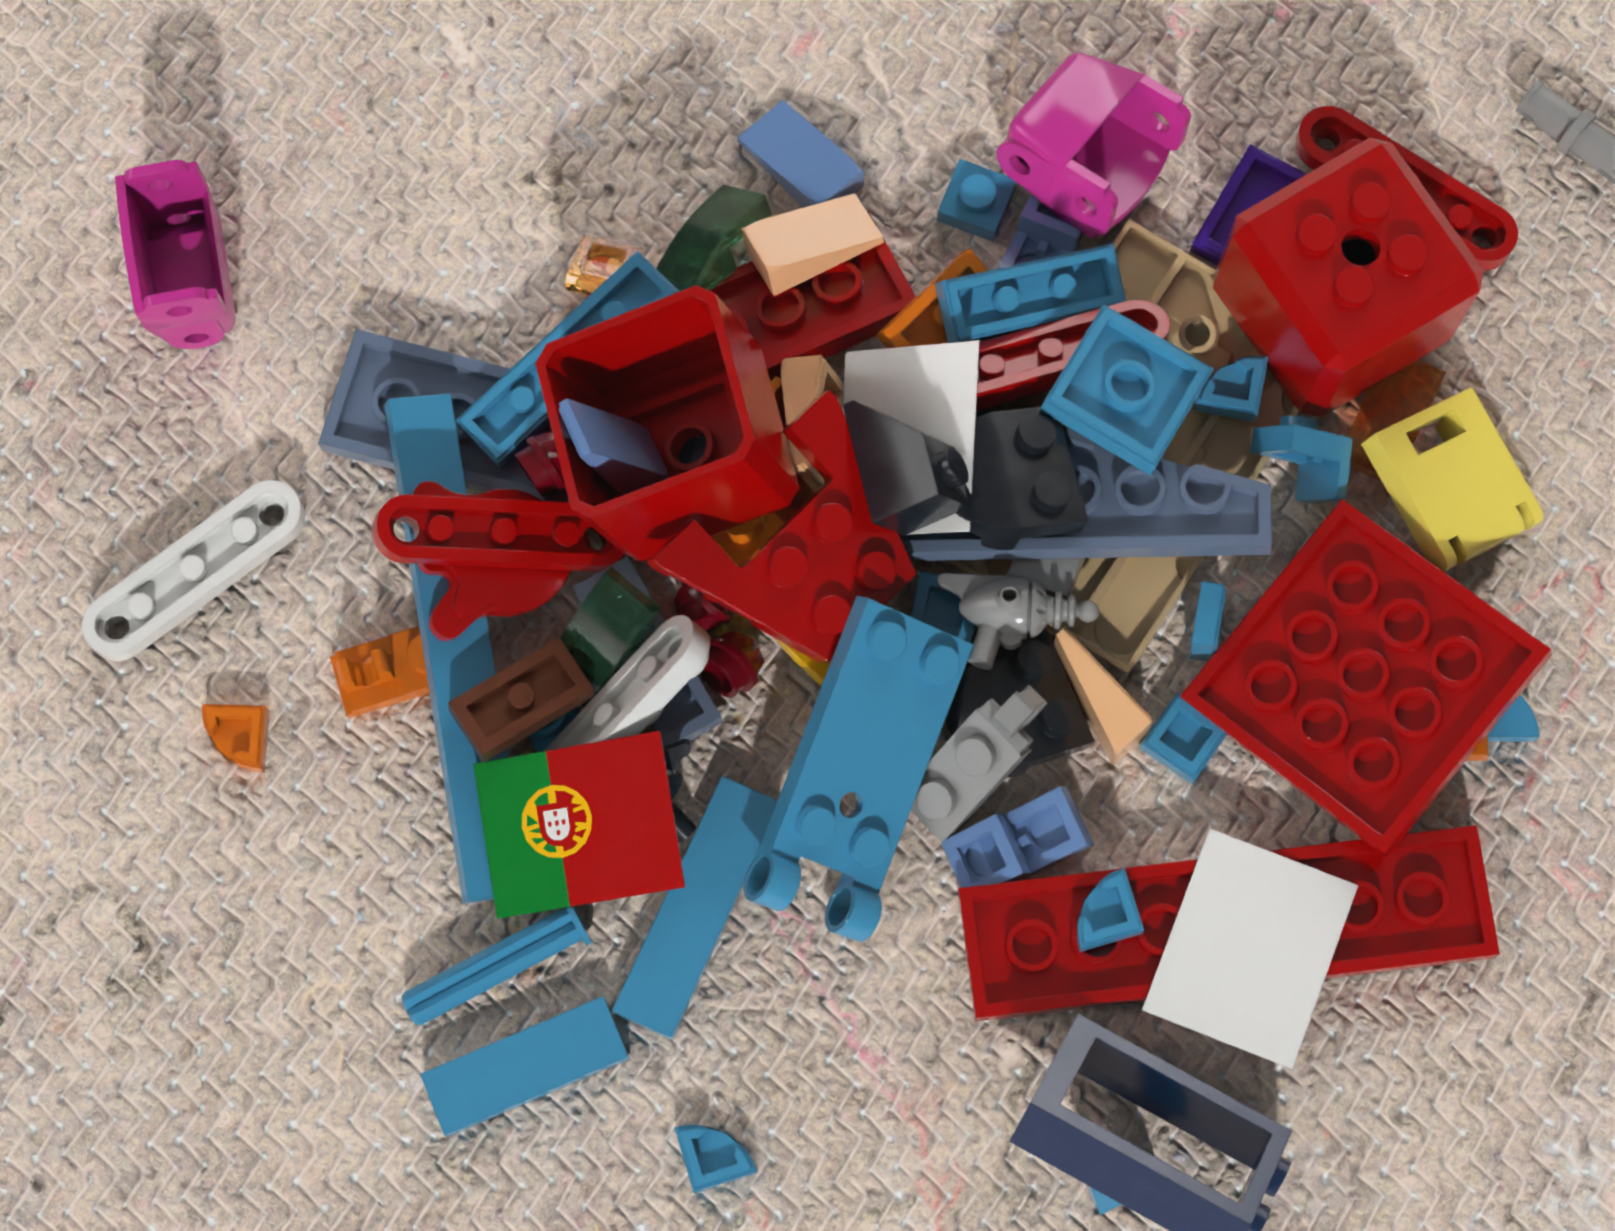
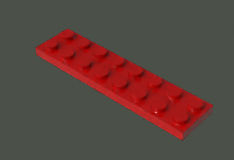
M1477 825L1406 834L1387 858L1362 839L1269 850L1358 885L1325 979L1492 959L1500 955ZM1198 859L1125 868L1144 928L1143 934L1079 952L1076 930L1083 903L1092 889L1104 877L1119 869L958 888L959 908L975 1022L1145 1001Z

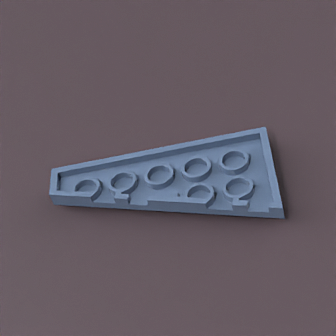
M989 409L977 410L976 418L996 411ZM1062 426L1089 520L1082 531L1022 538L1012 550H997L981 545L982 538L972 532L899 535L911 561L1272 555L1271 485L1196 463L1189 467L1165 459L1159 461L1150 476L1069 427Z

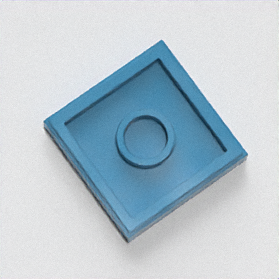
M1103 304L1044 400L1040 411L1151 476L1214 368Z

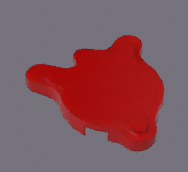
M433 481L419 483L411 493L413 495L542 501L530 493L516 489H493L481 494L465 495L452 492ZM584 532V542L590 548L589 539ZM418 564L419 569L424 574L443 576L448 581V590L439 600L428 618V625L432 634L442 641L456 639L470 624L485 616L513 617L533 612L547 603L561 589L571 572L569 570Z

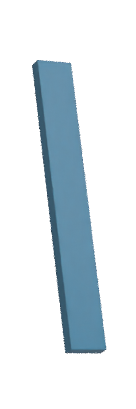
M451 393L389 398L384 406L398 495L411 494L419 483L425 481L437 482L452 492L467 495ZM403 522L406 542L412 541L414 539V531L409 524ZM409 564L463 904L494 900L473 764L481 763L482 761L448 709L449 701L496 674L487 616L474 621L456 639L451 641L439 640L429 629L428 618L439 600L448 590V581L443 576L424 574L419 569L418 564ZM508 748L487 761L509 758Z

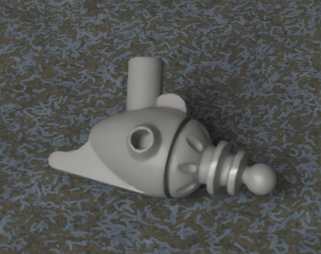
M943 573L938 576L939 588L956 594L960 599V613L979 628L968 662L984 670L992 669L1000 645L1005 649H1016L1020 647L1023 640L1027 639L1028 634H1030V638H1034L1043 631L1047 624L1053 623L1054 629L1059 630L1063 622H1067L1069 627H1074L1077 617L1083 622L1089 623L1099 616V607L1093 601L1087 600L1077 605L1075 595H1070L1068 599H1064L1061 591H1056L1054 597L1049 596L1037 581L1033 580L1032 584H1030L1029 578L1021 576Z

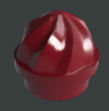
M552 432L542 433L526 439L528 446L514 456L541 497H544L555 489L559 493L565 491V482Z
M681 582L682 585L674 599L677 615L687 616L708 633L719 628L724 623L728 624L734 618L731 609L717 601L712 603L702 597L701 592Z
M736 631L714 637L710 640L708 662L700 674L712 689L724 697L733 698L740 691L748 692L757 684L759 671L765 662L760 651L761 647L755 639Z

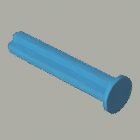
M575 906L562 908L405 991L401 996L403 1006L415 1024L423 1025L581 940L587 946L593 943Z

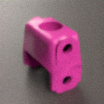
M1082 52L1072 53L1014 116L1009 124L1007 138L996 151L997 160L1007 176L1023 186L1053 215L1094 239L1100 235H1105L1113 226L1126 217L1149 192L1159 177L1170 150H1177L1185 141L1191 113L1183 104L1184 97L1147 75ZM1154 112L1164 116L1169 125L1159 121Z
M170 160L129 168L124 172V175L115 176L122 243L136 316L145 330L176 348L196 349L220 342L224 338V333L231 331L235 326L236 314L222 224L207 181L197 162L186 163L183 160Z

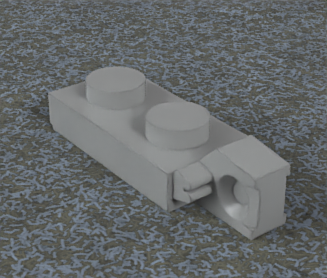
M1027 685L1020 693L1016 691L1001 707L992 698L983 706L977 708L929 761L911 811L942 843L947 838L955 835L1031 751L1029 746L1034 740L1024 729L1048 703L1030 685Z

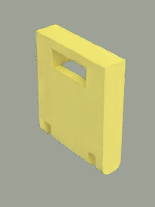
M1472 387L1373 434L1361 444L1425 559L1443 572L1455 567L1456 564L1460 565L1522 533L1523 530H1528L1543 521V511ZM1439 421L1435 428L1444 443L1418 455L1408 435Z

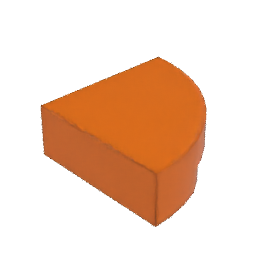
M202 704L204 727L220 753L241 768L265 773L269 709L261 705Z

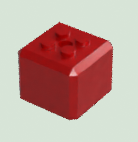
M1368 138L1236 215L1216 268L1212 288L1258 354L1268 357L1267 367L1299 413L1322 418L1449 342L1480 292L1484 270L1392 142ZM1350 239L1363 240L1373 248L1375 261L1368 265L1353 264L1344 256L1341 245Z
M695 285L549 342L545 345L535 363L571 509L622 553L640 562L651 558L687 522L693 519L711 536L789 507L800 487L787 439L782 432L784 428L761 346L721 299L709 290ZM568 398L644 426L654 440L668 471V478L621 496L579 456L559 412V403ZM705 437L707 447L703 456L691 464L680 463L679 454L682 446L691 438Z

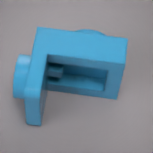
M1281 416L1280 425L1253 428L1250 453L1299 464L1295 499L1297 501L1320 503L1336 502L1346 498L1348 480L1351 473L1350 460L1353 438L1318 430V420L1303 416Z

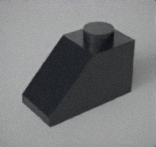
M852 400L843 405L873 524L907 535L970 507L965 488L969 478L968 470L962 456L955 447L857 401Z

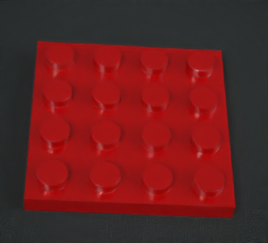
M1341 499L1180 695V698L1222 730L1230 739L1387 858L1550 659L1552 653L1548 646L1345 500Z

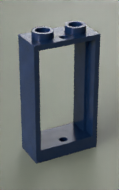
M1079 1013L1009 1141L1169 1231H1261L1271 1211V1208L1261 1203L1264 1194L1271 1197L1275 1196L1292 1163L1282 1157L1292 1130ZM1077 1072L1252 1168L1238 1202L1061 1105Z

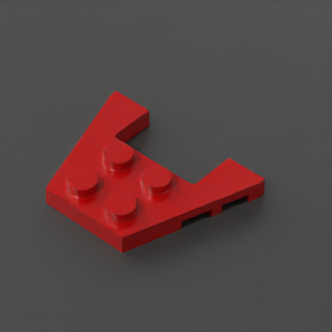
M830 389L821 393L782 431L823 477L824 485L740 567L733 562L695 519L687 522L647 561L659 573L666 577L671 575L701 592V596L712 603L717 601L750 620L751 625L820 664L829 662L833 658L856 596L870 598L886 605L916 575V571L899 534L872 523L847 421L836 396Z

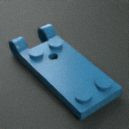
M856 596L758 853L747 870L744 880V895L747 900L775 911L786 909L793 901L800 885L801 869L798 862L800 857L842 872L839 884L832 893L826 907V928L830 932L857 942H863L872 935L881 916L882 902L879 896L880 889L974 644L870 598ZM853 792L857 799L855 810L852 814L844 816L840 811V801L845 794Z

